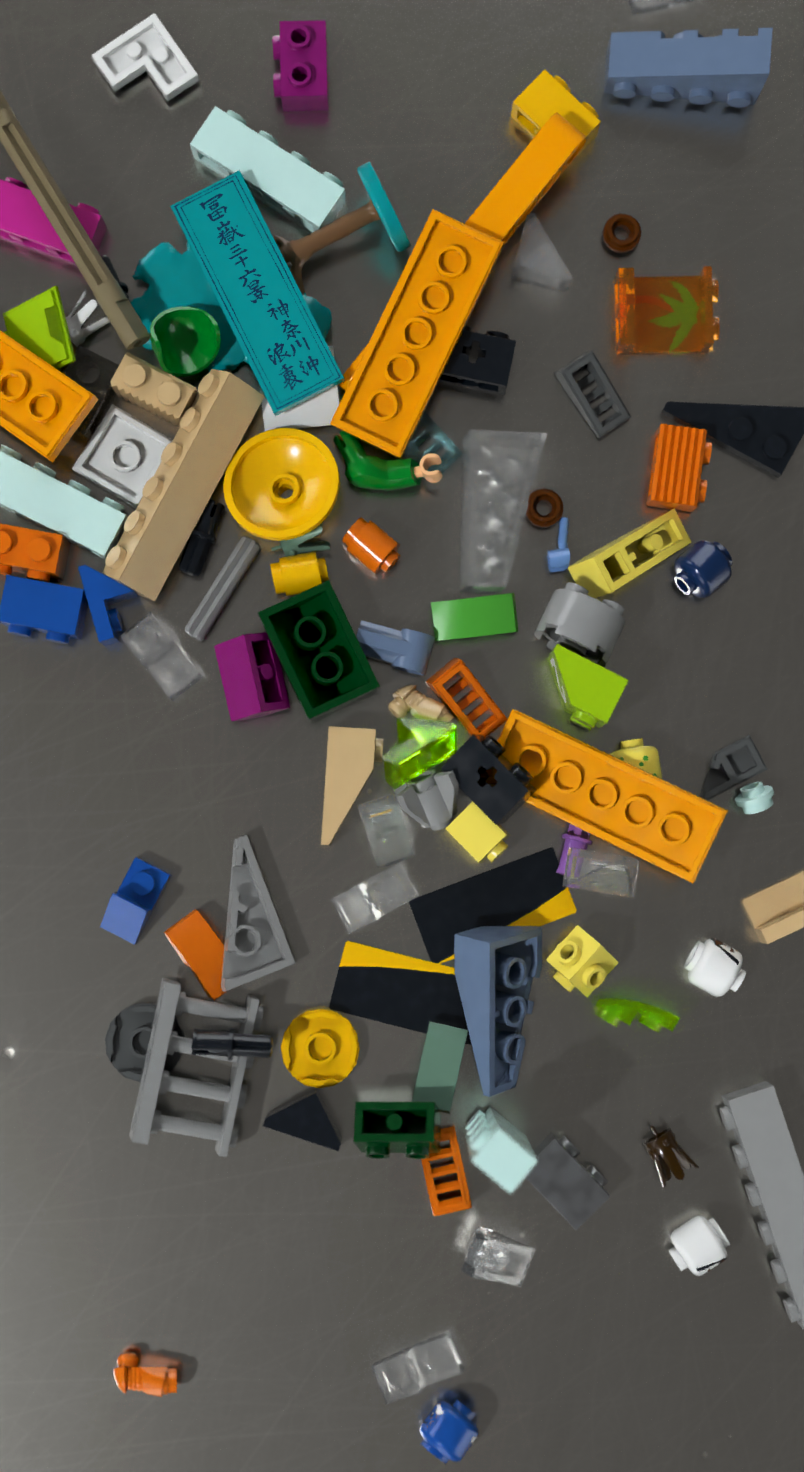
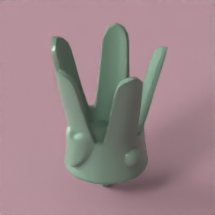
M322 522L317 528L303 536L280 541L281 545L272 547L271 550L275 551L282 548L287 557L312 551L330 550L331 548L328 541L303 543L322 533Z

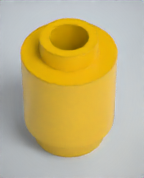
M316 551L281 557L279 562L270 564L276 594L296 595L322 584V581L329 580L325 557L317 558Z

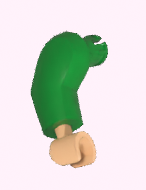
M344 431L340 432L343 438L342 441L338 435L333 439L335 446H337L347 465L344 475L356 487L392 491L420 485L422 477L430 483H437L442 479L443 474L440 470L428 471L432 465H440L442 463L441 458L435 453L423 456L419 464L413 458L384 460L376 456L367 455L360 440Z

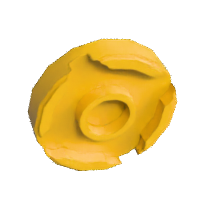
M324 1008L307 1010L294 1018L284 1032L281 1045L283 1063L287 1070L302 1084L315 1088L335 1086L348 1077L357 1064L360 1049L358 1035L351 1022L337 1011Z

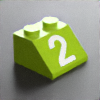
M556 644L550 652L547 661L563 709L571 714L569 721L589 731L594 727L599 729L608 722L629 680Z

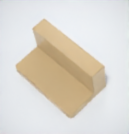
M804 871L742 899V905L760 943H772L804 928Z

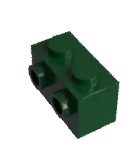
M355 1102L353 1142L361 1153H366V1157L386 1159L390 1157V1153H405L407 1158L426 1159L429 1158V1153H440L441 1112L435 1102Z

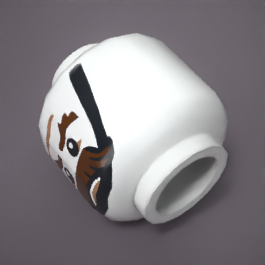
M710 938L704 943L698 941L692 948L684 965V968L688 970L689 982L715 997L723 996L729 989L736 992L746 975V971L741 969L743 963L741 953L715 938Z
M697 1215L672 1231L671 1240L674 1247L668 1251L681 1271L689 1268L694 1275L701 1276L727 1259L726 1247L730 1246V1243L713 1217L707 1220L705 1217Z

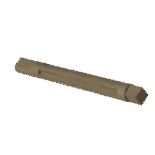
M0 91L1 143L88 283L94 297L126 349L141 347L150 339L149 332L119 283L108 269Z

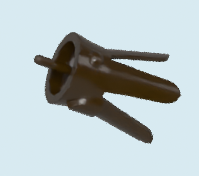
M653 1125L650 1126L654 1136L645 1141L644 1145L647 1147L646 1150L652 1161H655L663 1188L666 1186V1181L671 1179V1172L676 1179L683 1180L685 1174L682 1167L684 1169H690L691 1166L699 1168L677 1144L676 1136L672 1133L671 1128L657 1133Z

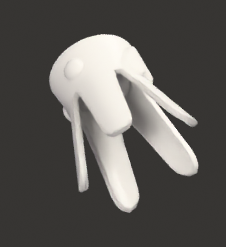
M86 289L71 313L66 317L70 338L76 347L82 344L88 335L110 322L107 317H104L83 329L80 328L97 307V302L90 300L73 316L87 293Z

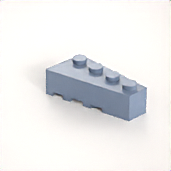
M773 27L758 28V36H739V28L722 29V35L716 37H703L699 34L698 30H683V32L675 34L673 38H665V34L662 31L611 32L607 47L604 93H613L615 97L622 99L633 98L636 95L651 96L653 100L661 102L671 101L674 98L689 99L691 103L699 105L708 104L712 101L727 102L729 106L738 108L755 104L770 74Z

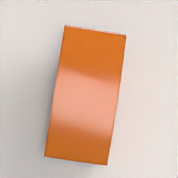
M195 909L163 933L182 962L189 966L208 997L216 1000L226 992H223L221 988L224 945L198 910Z

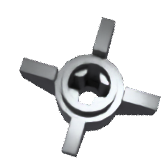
M446 758L439 759L429 770L417 773L411 778H398L391 782L402 810L419 822L422 827H431L434 831L447 827L453 821L452 817L458 812L459 784L453 771L444 772L441 769L447 762Z

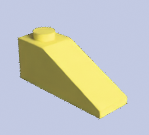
M675 508L595 550L567 568L575 583L588 590V596L598 598L614 592L692 542Z

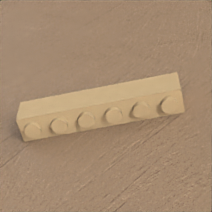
M211 369L209 374L203 377L198 386V395L191 408L187 409L180 419V428L177 434L162 452L161 463L156 473L146 482L142 492V499L136 510L127 517L121 538L117 545L107 554L106 566L102 574L134 590L142 597L152 601L157 599L265 397L263 394L231 372Z

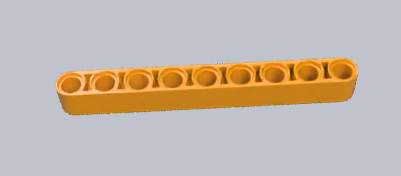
M557 112L553 114L465 224L504 242L505 245L575 159L588 137ZM366 347L343 374L345 381L338 384V386L346 391Z

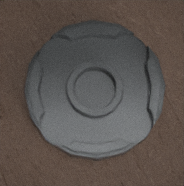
M151 1002L134 1004L122 1010L109 1025L105 1037L106 1054L113 1066L125 1078L141 1082L157 1004ZM175 1016L172 1031H177L178 1036L184 1037V1030ZM174 1052L173 1055H167L164 1070L170 1073L181 1060L182 1053Z

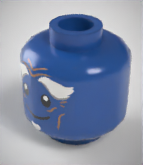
M456 1399L453 1405L446 1401L438 1402L420 1427V1434L424 1439L421 1445L444 1464L449 1459L454 1462L460 1461L478 1437L479 1430L472 1422L476 1414L458 1399Z

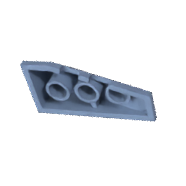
M480 926L454 934V973L484 1096L491 1097L516 1087L526 1043L524 1036L521 1035L525 1015L532 1014L534 1001L529 1000L533 977L540 978L542 968V927Z

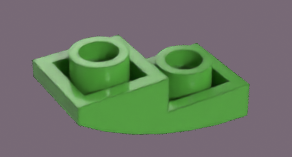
M514 593L431 602L435 641L518 632Z

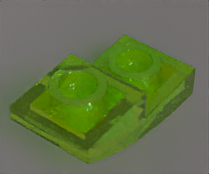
M595 996L591 1002L600 1008L596 1015L616 1027L620 1020L630 1026L637 1012L642 1014L638 1021L658 1033L662 1027L673 1032L680 1019L660 1007L627 997Z

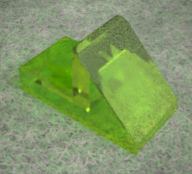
M398 718L397 734L399 744L384 754L385 781L395 790L457 752V727L452 722Z

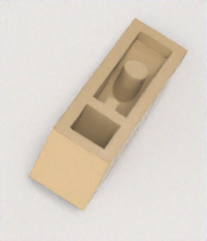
M329 726L321 845H331L372 775L374 762H382L384 739L376 738V729Z

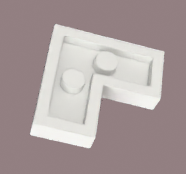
M155 13L91 55L94 63L114 92L146 71L167 101H170L199 81L198 74Z

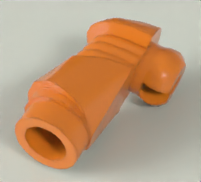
M132 1353L121 1354L117 1358L118 1368L113 1369V1375L118 1388L124 1394H126L127 1390L142 1391L145 1394L158 1397L168 1395V1393H177V1368L138 1367V1356Z

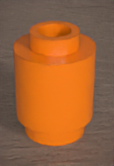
M362 517L349 528L342 539V542L348 546L347 551L374 574L381 570L385 573L389 572L401 557L397 552L400 544L373 521L367 522Z

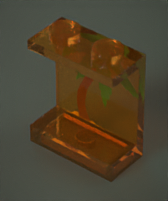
M704 266L699 276L634 277V268H618L614 278L616 355L708 353L714 341H718L720 334L719 317H713V303L718 301L719 285L717 279H712V266Z

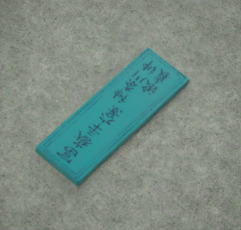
M240 170L171 205L170 207L275 416L344 382L345 379Z

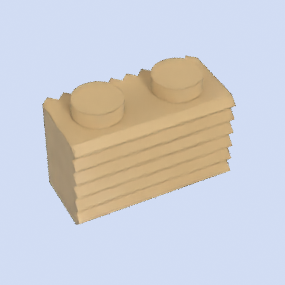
M129 352L124 355L110 381L118 398L123 397L125 402L130 401L132 405L137 404L139 409L144 408L145 412L150 411L152 416L157 414L159 419L164 418L166 423L171 422L172 426L177 425L178 428H180L179 423L182 415L187 409L191 408L198 395L196 387Z

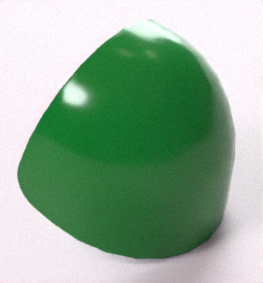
M179 306L167 309L158 314L150 326V340L154 354L162 369L175 377H187L200 373L214 361L219 352L221 342L219 326L212 315L199 308Z

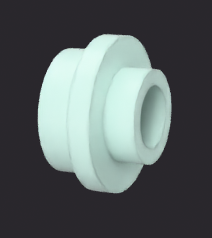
M753 782L743 786L740 789L741 793L735 798L737 806L742 807L744 814H755L773 806L772 796L774 795V790L772 786H763L762 782Z

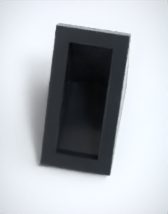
M318 1088L267 1113L263 1123V1127L335 1151H339L342 1137Z

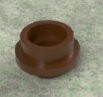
M616 214L610 217L603 228L604 243L609 249L617 253H626L633 250L641 238V227L638 221L628 214ZM619 229L625 230L628 238L625 240L618 239L615 236V231Z
M543 488L535 490L528 496L524 509L527 519L533 525L547 528L555 525L560 520L564 507L561 497L555 491ZM539 503H547L551 508V512L548 515L539 514L536 508Z

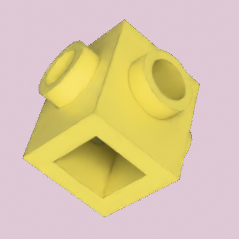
M579 925L557 945L555 950L546 959L557 970L552 976L568 992H571L576 987L586 997L603 983L606 976L619 963Z

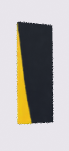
M552 847L411 899L409 904L431 962L441 964L454 959V934L480 926L540 927L576 913L577 910L564 875L556 873L559 862Z
M351 941L345 942L329 1005L331 1010L427 1034L430 1021L468 1030L453 967ZM468 1032L465 1044L472 1045Z

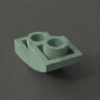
M429 1022L412 1102H435L440 1112L450 1114L468 1030Z

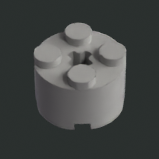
M568 582L564 589H556L553 592L534 635L538 640L542 635L549 639L546 647L550 650H553L556 644H559L586 659L597 660L598 665L605 667L626 624L622 617L624 608L612 600L603 599L601 602L588 596L589 592L587 589L578 584Z

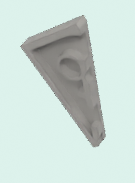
M247 835L235 839L233 845L221 977L223 992L295 964Z

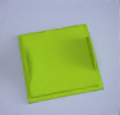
M54 286L3 313L6 331L3 332L57 370L76 361L58 286Z

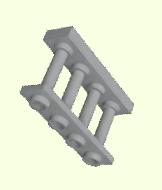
M162 978L129 1134L131 1141L148 1145L150 1134H157L158 1131L215 1140V1151L218 1156L227 1157L229 1147L235 1148L237 1143L239 1124L234 1123L237 1108H243L245 1104L247 1085L242 1084L245 1069L252 1068L254 1057L233 1056L231 1061L225 1056L196 1055L233 1062L228 1085L171 1076L169 1071L164 1070L166 1056L173 1055L174 1052L192 1055V1038L178 1036L177 1031H172L175 1015L181 1016L184 1012L241 1023L239 1033L253 1034V1029H260L263 1007L258 1006L259 999L256 996L248 994L244 1007L186 997V992L180 991L181 984L178 981ZM166 1091L225 1101L220 1125L161 1115V1110L155 1109L158 1094L165 1095Z

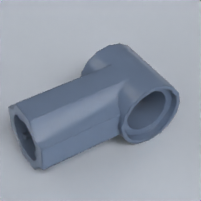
M361 620L356 637L367 658L390 663L393 668L404 672L425 676L435 637L411 629L403 628L399 631Z

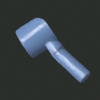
M566 517L560 518L558 549L547 551L548 568L551 573L565 571L569 567L570 551L567 542L569 518Z

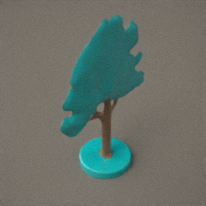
M370 161L357 168V172L370 197L367 204L297 240L288 241L282 236L272 235L277 246L279 245L286 263L291 262L292 267L290 271L324 339H326L331 328L332 315L329 308L322 306L316 299L307 296L305 293L301 271L306 261L319 250L377 220L382 221L397 252H402L411 247L409 239ZM188 241L187 250L183 254L178 252L169 242H161L139 260L132 277L134 280H143L149 284V287L141 297L134 298L131 304L149 334L153 319L161 312L179 306L199 308L212 315L216 320L221 337L220 349L216 358L204 370L209 372L211 369L234 370L243 361L249 365ZM150 339L142 345L146 349L153 350Z

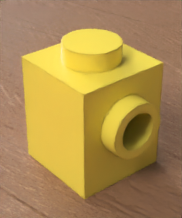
M473 801L445 828L478 863H483L487 858L494 862L509 847L504 841L510 834L500 824L495 825Z

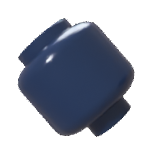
M706 540L696 542L676 558L674 563L676 573L674 577L675 584L686 595L692 594L699 598L709 597L729 581L732 575L731 566L733 564L731 555L718 542Z

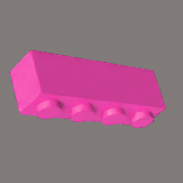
M6 177L5 181L0 179V238L75 264L33 193L27 189V185L11 177ZM78 203L77 207L69 204L98 251L107 229L102 216L99 215L100 212L96 208L84 203Z

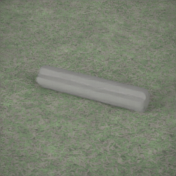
M243 536L187 623L185 627L187 634L199 641L204 640L260 551V545L255 540L247 536Z

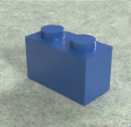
M6 575L0 605V623L8 626V633L31 637V632L37 631L47 633L46 640L57 643L69 644L70 638L81 640L88 608L85 591L81 588Z

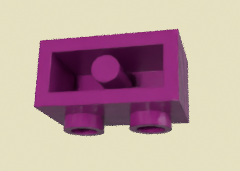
M326 20L279 21L280 36H273L272 38L273 59L280 60V73H273L274 98L281 97L283 111L329 110Z
M266 632L244 634L214 646L231 722L261 718L290 708L280 660Z

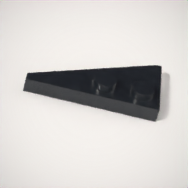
M667 401L661 414L685 427L706 429L707 439L778 478L782 475L804 435V407Z

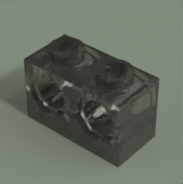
M79 345L74 353L76 361L61 368V372L99 399L73 434L89 442L116 396L110 381L119 365ZM91 368L100 370L99 377L94 382L83 383L81 381L82 375L86 370Z

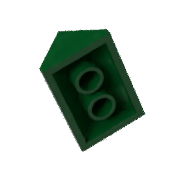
M329 580L257 613L308 720L339 710L380 687Z

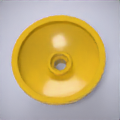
M293 428L272 429L252 437L233 455L224 476V498L233 518L247 532L267 540H290L311 532L328 517L338 498L340 474L331 451L316 436ZM284 491H293L289 498H281Z

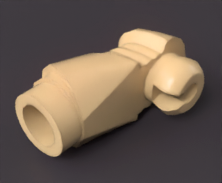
M406 685L393 693L394 700L388 704V709L399 719L404 718L410 712L411 715L440 735L455 718L445 708V704L426 697V695L416 690L417 685Z

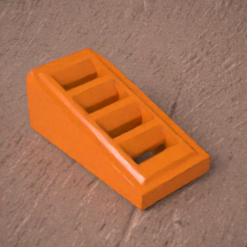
M453 658L426 681L436 696L446 705L447 709L470 736L479 734L486 737L508 720L465 663L459 658ZM458 673L461 678L446 690L443 684ZM468 685L471 691L455 702L453 697ZM479 698L481 703L465 715L462 710ZM489 710L492 715L475 728L472 722Z
M454 1125L441 1128L440 1142L449 1140L451 1147L440 1149V1153H429V1158L421 1159L433 1216L472 1208ZM453 1156L454 1163L431 1168L430 1161ZM457 1173V1180L439 1184L434 1182L435 1177ZM458 1189L461 1191L462 1196L438 1200L437 1194Z

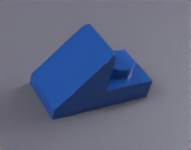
M87 565L79 566L78 570L99 642L104 646L120 642L117 632L123 630L122 622L117 608L110 609L109 605L136 598L138 594L127 586Z
M135 857L118 891L112 893L100 927L136 945L171 874Z

